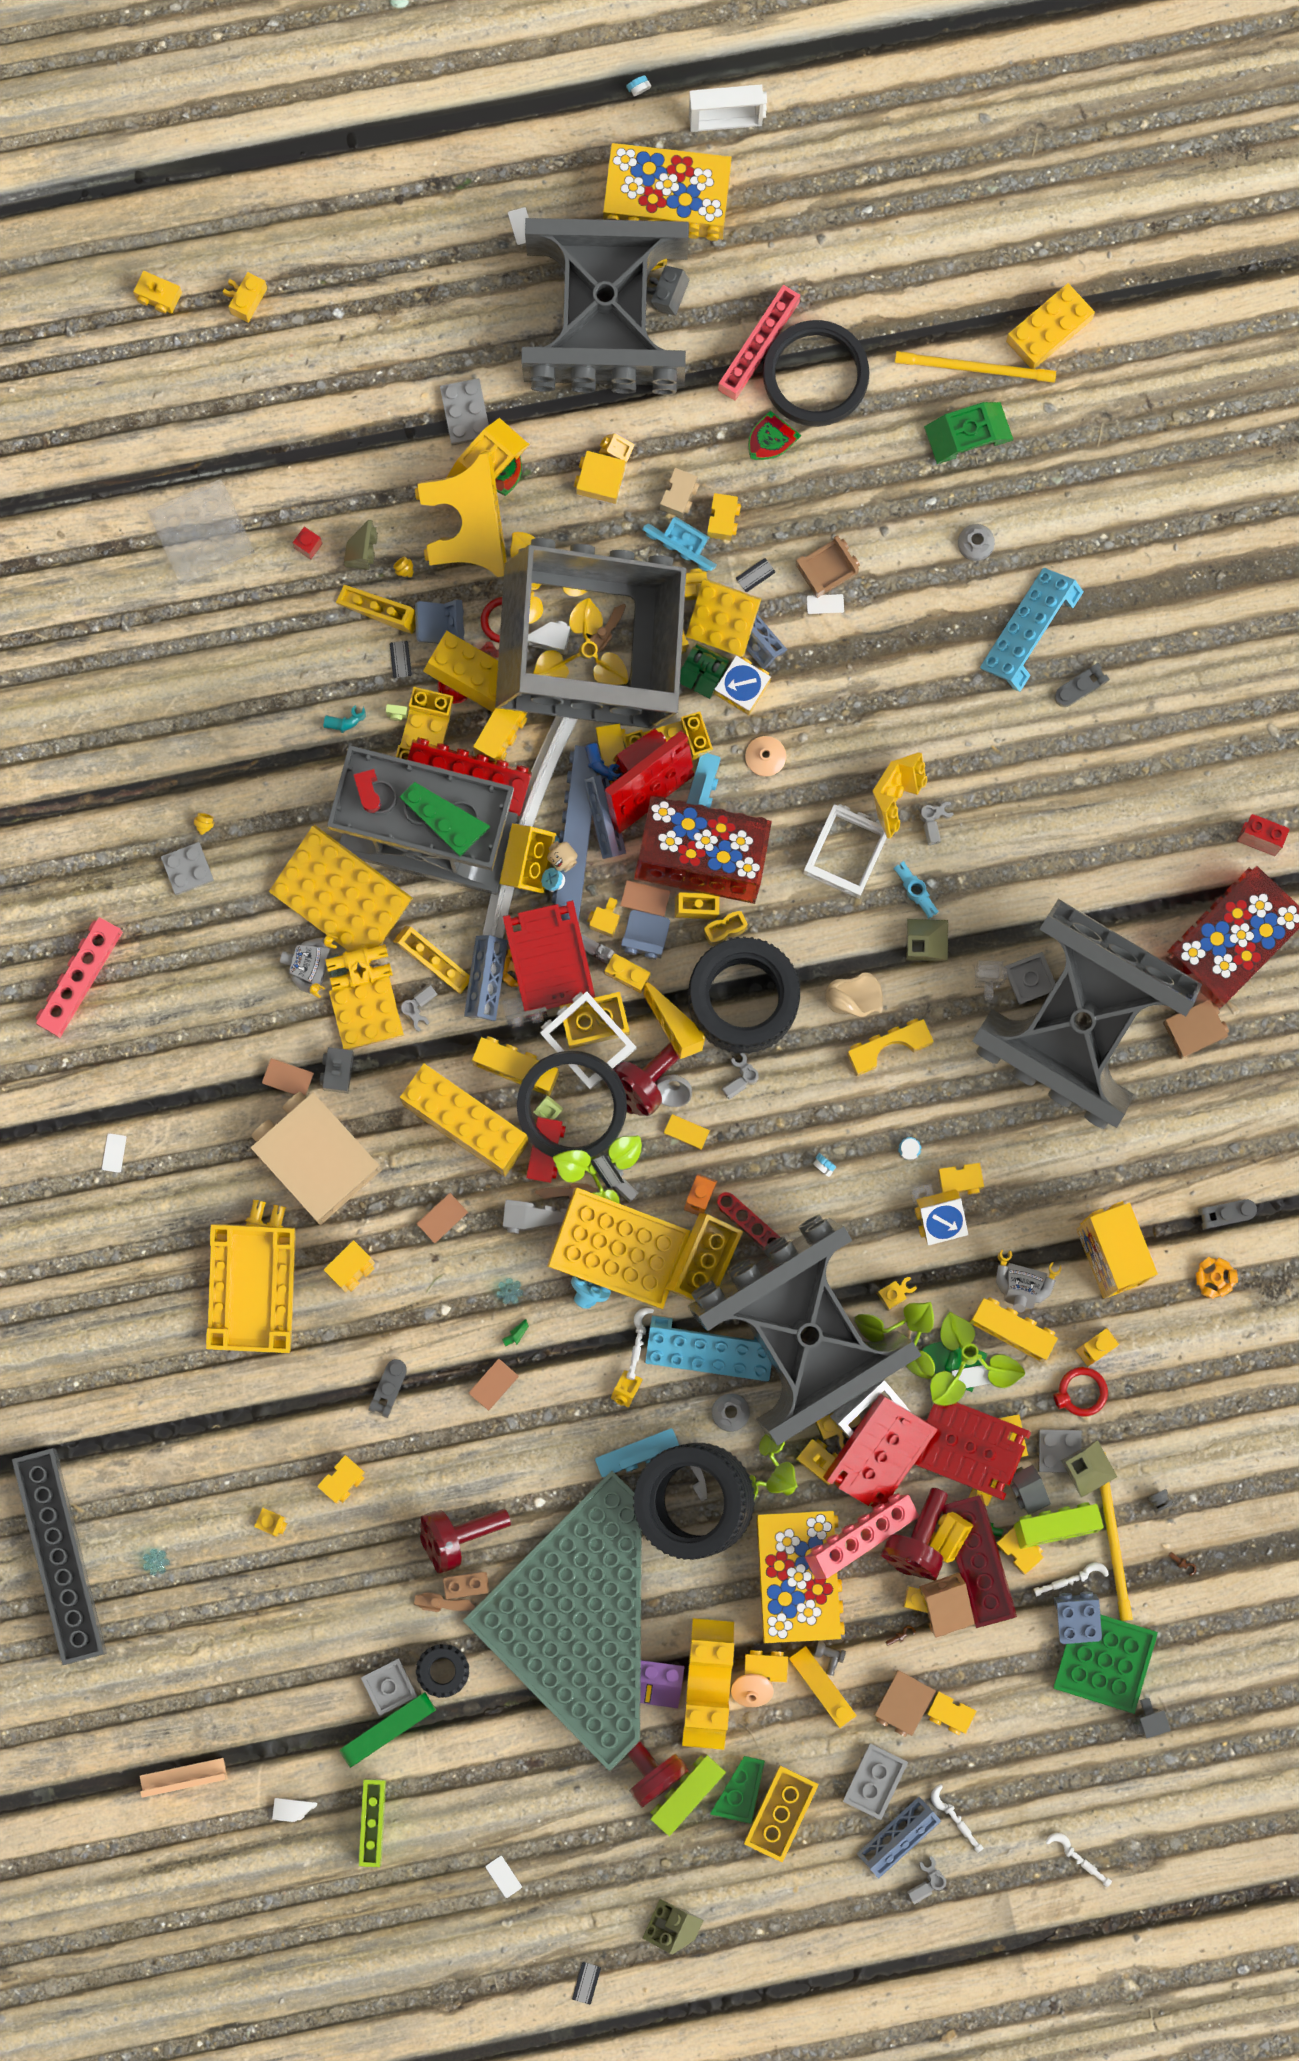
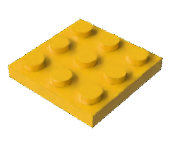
M706 578L703 579L686 637L743 657L761 598Z
M389 976L375 979V982L372 984L370 982L355 986V988L347 986L329 991L343 1049L351 1050L404 1036Z

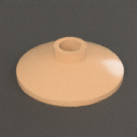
M761 736L754 739L746 749L745 759L747 766L759 776L775 775L783 768L786 761L784 746L780 741L770 736ZM767 751L769 752L770 756L768 758H764L762 756V753Z
M746 1674L738 1677L733 1682L731 1695L740 1705L759 1707L771 1700L773 1686L764 1676Z

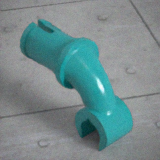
M356 705L353 706L351 709L352 716L348 719L346 717L342 719L326 715L323 727L339 730L341 733H344L366 718L364 706L359 714H356Z

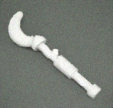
M641 1308L634 1316V1324L637 1328L635 1332L638 1334L631 1354L630 1371L626 1377L630 1380L635 1379L636 1363L639 1361L640 1346L643 1345L641 1339L642 1335L646 1334V1329L642 1325V1319L646 1314L654 1312L652 1308Z
M1093 1562L1088 1564L1083 1569V1572L1080 1571L1079 1575L1054 1581L1052 1584L1042 1588H1034V1592L1037 1597L1043 1592L1052 1589L1057 1590L1068 1586V1584L1073 1585V1581L1081 1580L1084 1582L1092 1571H1100L1107 1577L1109 1575L1108 1570L1103 1564Z
M942 1785L936 1786L931 1792L932 1804L937 1809L944 1810L946 1814H950L951 1818L957 1823L958 1829L964 1837L969 1839L975 1847L974 1850L979 1853L983 1846L978 1844L971 1835L970 1829L964 1821H961V1816H956L953 1811L955 1809L954 1806L943 1803L940 1800L939 1793L943 1787Z
M1056 1832L1048 1836L1046 1844H1050L1053 1841L1062 1843L1067 1857L1072 1856L1075 1858L1076 1864H1081V1867L1101 1880L1104 1886L1109 1887L1112 1881L1109 1878H1105L1090 1862L1082 1859L1080 1855L1074 1852V1848L1071 1847V1843L1066 1835Z

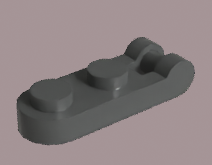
M1096 663L1057 689L1055 701L1062 707L1071 706L1107 683L1110 679L1107 674L1104 675L1101 665ZM1093 674L1098 679L1094 683L1090 678V676H1092Z
M1249 1199L1198 1209V1214L1202 1217L1203 1222L1201 1223L1202 1230L1248 1221L1257 1213L1255 1203ZM1214 1213L1216 1220L1211 1221L1209 1214Z
M394 1359L387 1364L368 1411L373 1413L377 1411L383 1417H389L407 1373V1367L403 1361ZM381 1398L388 1400L386 1406L379 1404Z

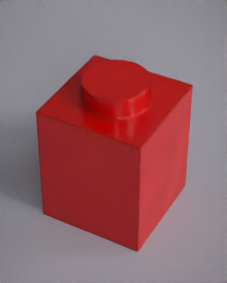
M305 526L292 542L294 549L310 560L323 544L321 537Z

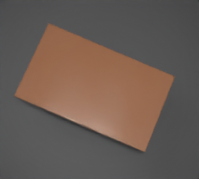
M627 880L620 906L664 917L671 891Z
M271 1058L262 1084L293 1095L302 1092L306 1096L314 1073Z
M449 1193L417 1225L436 1243L469 1212Z
M498 1359L471 1389L469 1394L489 1411L519 1376Z

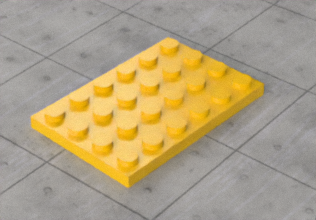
M316 825L311 827L269 890L271 894L323 933L338 937L334 941L349 952L363 949V947L369 949L381 946L413 899V897Z
M575 1188L547 1267L663 1309L669 1294L666 1288L687 1243L690 1230L585 1190Z

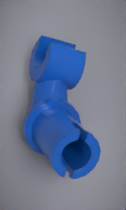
M593 743L585 747L589 759L588 767L598 774L606 776L608 780L616 781L622 773L615 774L613 771H616L619 765L605 766L604 760L600 757L598 744Z

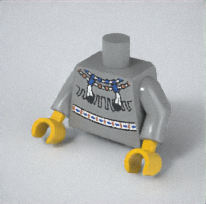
M327 935L324 938L311 939L303 942L301 945H297L294 954L282 952L280 963L290 966L289 974L292 976V981L301 991L321 998L317 993L320 989L325 990L322 986L327 969L325 959L330 958V948H337L336 945H332V941L338 939V937Z
M1003 1249L998 1253V1259L1001 1263L998 1265L996 1283L1001 1293L1004 1294V1300L1007 1303L1013 1304L1015 1311L1021 1313L1025 1311V1308L1032 1309L1035 1303H1041L1050 1296L1056 1282L1054 1280L1055 1276L1061 1273V1265L1057 1272H1053L1051 1268L1054 1262L1049 1265V1277H1046L1047 1273L1011 1263L1006 1266L1007 1261L1012 1258V1252H1008L1007 1259L1002 1256Z

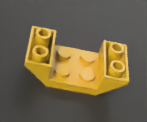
M498 418L487 426L461 454L446 478L466 471L476 461L479 454L491 451L496 479L514 458L517 460L530 444Z
M413 687L402 741L398 745L396 753L397 758L407 760L412 740H417L418 737L427 739L429 744L436 746L437 743L444 744L453 696Z
M700 711L681 717V721L656 728L658 732L663 733L666 742L680 731L688 736L687 743L690 746L692 761L713 750ZM642 730L622 735L626 748L650 731L642 732Z
M918 752L891 761L873 789L877 817L886 837L889 839L900 827L898 807L896 806L898 798L902 797L904 791L918 795L920 790L927 784L922 753Z

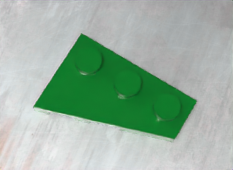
M744 1756L710 1815L751 1824L765 1760Z

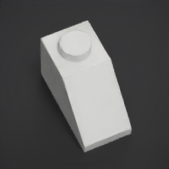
M562 621L549 622L528 634V646L544 650H554L565 655L571 632L570 626H567L568 624Z

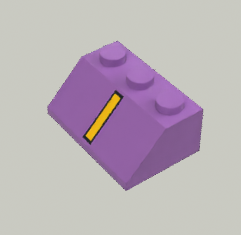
M641 1660L640 1703L678 1708L684 1666Z

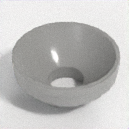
M981 524L967 526L958 538L959 551L965 558L972 561H981L989 557L995 545L993 533L989 528ZM973 535H981L983 542L980 545H975L971 540Z
M667 1075L660 1078L656 1083L662 1096L661 1104L665 1106L681 1107L687 1104L692 1097L690 1083L681 1076ZM676 1081L680 1085L677 1087H673L669 1084V1082Z
M730 1393L724 1394L713 1404L712 1418L720 1429L734 1432L743 1428L748 1422L750 1416L749 1406L741 1396ZM734 1406L737 1409L736 1417L728 1418L725 1415L726 1407Z

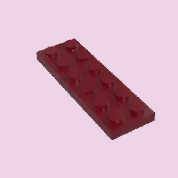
M983 1495L944 1505L943 1515L954 1512L973 1524L970 1533L956 1556L961 1577L966 1583L975 1627L980 1628L1016 1618L1017 1614Z

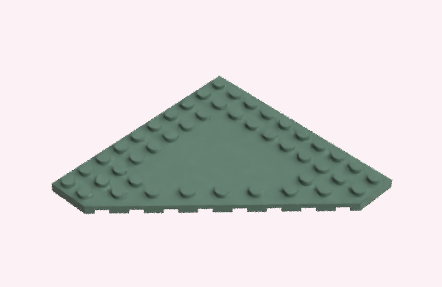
M613 1471L463 1620L609 1771L640 1741L642 1530L641 1528L639 1529V1524L636 1522V1514H634V1492Z

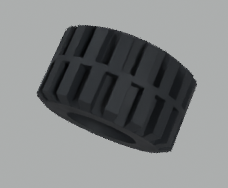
M438 1644L426 1649L416 1664L417 1681L421 1688L427 1694L438 1698L450 1697L460 1692L466 1685L470 1673L466 1656L458 1648L447 1644ZM439 1658L449 1659L455 1666V1675L448 1683H438L431 1677V1665Z

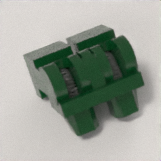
M697 643L690 651L680 670V684L689 689L696 685L695 692L711 699L729 659Z

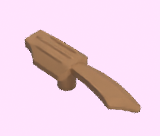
M626 604L614 607L605 628H599L598 632L591 636L590 641L597 645V653L603 650L611 640L612 634L610 632L619 623Z
M572 1183L570 1188L550 1187L536 1190L535 1193L544 1200L561 1196H569L571 1200L575 1188L590 1193L597 1192V1188L591 1187L588 1184Z
M428 1592L415 1595L414 1605L419 1606L422 1610L439 1612L442 1608L454 1611H470L476 1608L468 1599L459 1601L443 1600L441 1594Z

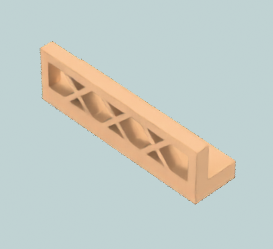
M224 1758L141 1775V1798L226 1780L228 1778Z

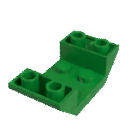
M982 402L944 414L924 426L936 464L956 459L959 453L990 443L997 446L1014 440L1001 402Z

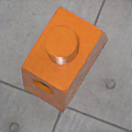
M697 1174L684 1211L697 1216L699 1213L705 1214L717 1181Z

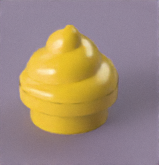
M405 556L400 558L393 566L395 573L402 577H413L414 565L411 559H407Z
M198 813L197 817L194 818V825L200 835L213 828V816L206 813Z

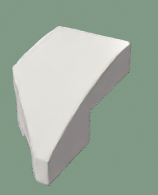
M690 1466L699 1480L692 1487L702 1502L707 1499L705 1479L701 1468Z
M275 1798L272 1819L288 1822L301 1820L305 1817L306 1813L317 1806V1803Z

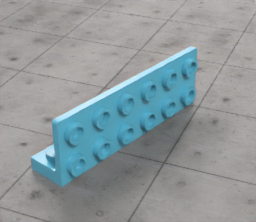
M1043 568L980 668L1007 680L1014 690L1020 692L1031 676L1023 665L1063 602L1068 607L1074 608L1084 591L1076 580Z
M652 1315L646 1364L769 1381L772 1363L755 1335L754 1340L675 1329L671 1328L673 1318Z

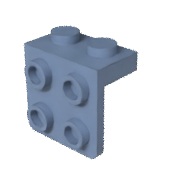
M453 600L445 604L424 601L416 602L417 640L419 642L439 644L446 630L464 640L462 600Z
M632 910L629 915L621 949L625 950L624 952L636 955L640 953L649 959H661L670 925L669 918Z
M1086 1591L1072 1596L1071 1593L1059 1594V1597H1054V1604L1058 1615L1059 1641L1062 1644L1096 1642L1102 1639L1100 1604L1096 1594Z

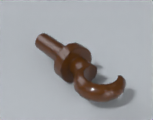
M1173 1552L1168 1554L1169 1557L1178 1563L1177 1566L1179 1568L1183 1567L1186 1569L1191 1565L1193 1572L1189 1574L1190 1576L1196 1573V1566L1193 1563H1185L1186 1559H1180Z
M906 1626L903 1629V1633L897 1632L895 1637L885 1642L886 1645L889 1646L897 1641L903 1642V1638L907 1637L906 1629L908 1628L912 1629L914 1636L915 1629L912 1626Z

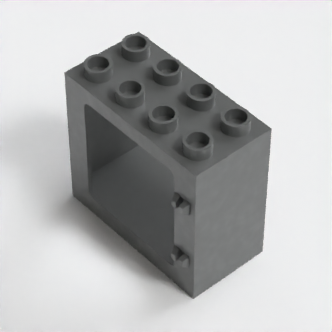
M547 538L532 539L531 545L519 549L518 554L505 563L495 708L612 724L620 723V725L650 729L678 713L686 568L673 566V558L662 555L650 556L648 562L634 560V553L628 550H612L609 556L595 555V547L588 544H573L570 546V551L555 549L556 542ZM532 583L627 596L634 600L630 687L526 673Z

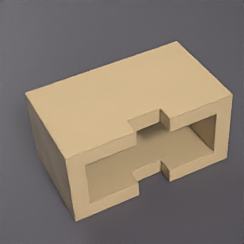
M675 468L669 481V488L671 490L665 491L660 503V510L683 518L685 513L688 514L692 506V502H690L692 494L696 496L700 486L697 483L698 476Z

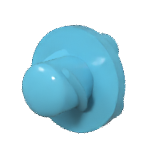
M574 1276L571 1279V1284L577 1291L574 1301L581 1308L589 1309L596 1302L608 1300L611 1294L609 1289Z

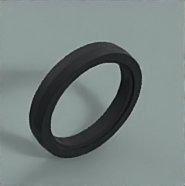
M809 320L787 328L774 340L764 360L763 381L771 403L786 418L806 426H827L843 420L858 407L868 388L869 363L864 348L850 331L829 321ZM806 336H825L836 340L850 352L856 364L857 382L852 393L843 403L825 411L801 409L788 401L778 387L775 368L779 356L792 342Z
M562 1051L541 1059L525 1075L517 1097V1115L523 1132L527 1134L528 1140L538 1150L551 1157L571 1150L585 1151L590 1157L598 1155L616 1140L623 1128L627 1112L626 1093L617 1073L602 1059L582 1051ZM575 1064L587 1067L596 1072L606 1082L611 1091L614 1110L610 1126L599 1139L588 1145L568 1147L554 1143L540 1132L532 1118L530 1108L532 1090L537 1080L546 1071L556 1066Z

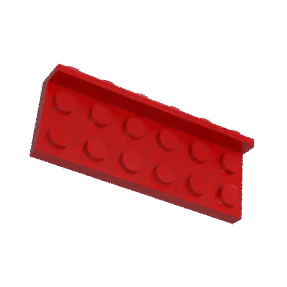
M418 737L417 740H412L407 759L409 761L514 787L508 812L516 813L520 816L532 772L528 771V767L522 765L512 767L509 766V762L497 759V762L490 761L488 756L477 754V757L469 755V751L458 748L457 751L449 749L448 745L437 743L436 746L429 744V740Z

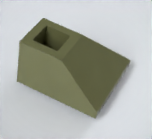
M367 520L347 541L344 557L345 567L369 570L370 564H374L375 552L373 544H377L378 532H376L377 527H374L372 520Z
M907 919L906 960L948 961V920Z
M1098 1440L1061 1460L1081 1498L1117 1478Z
M660 1899L642 1939L673 1955L696 1939L704 1920Z

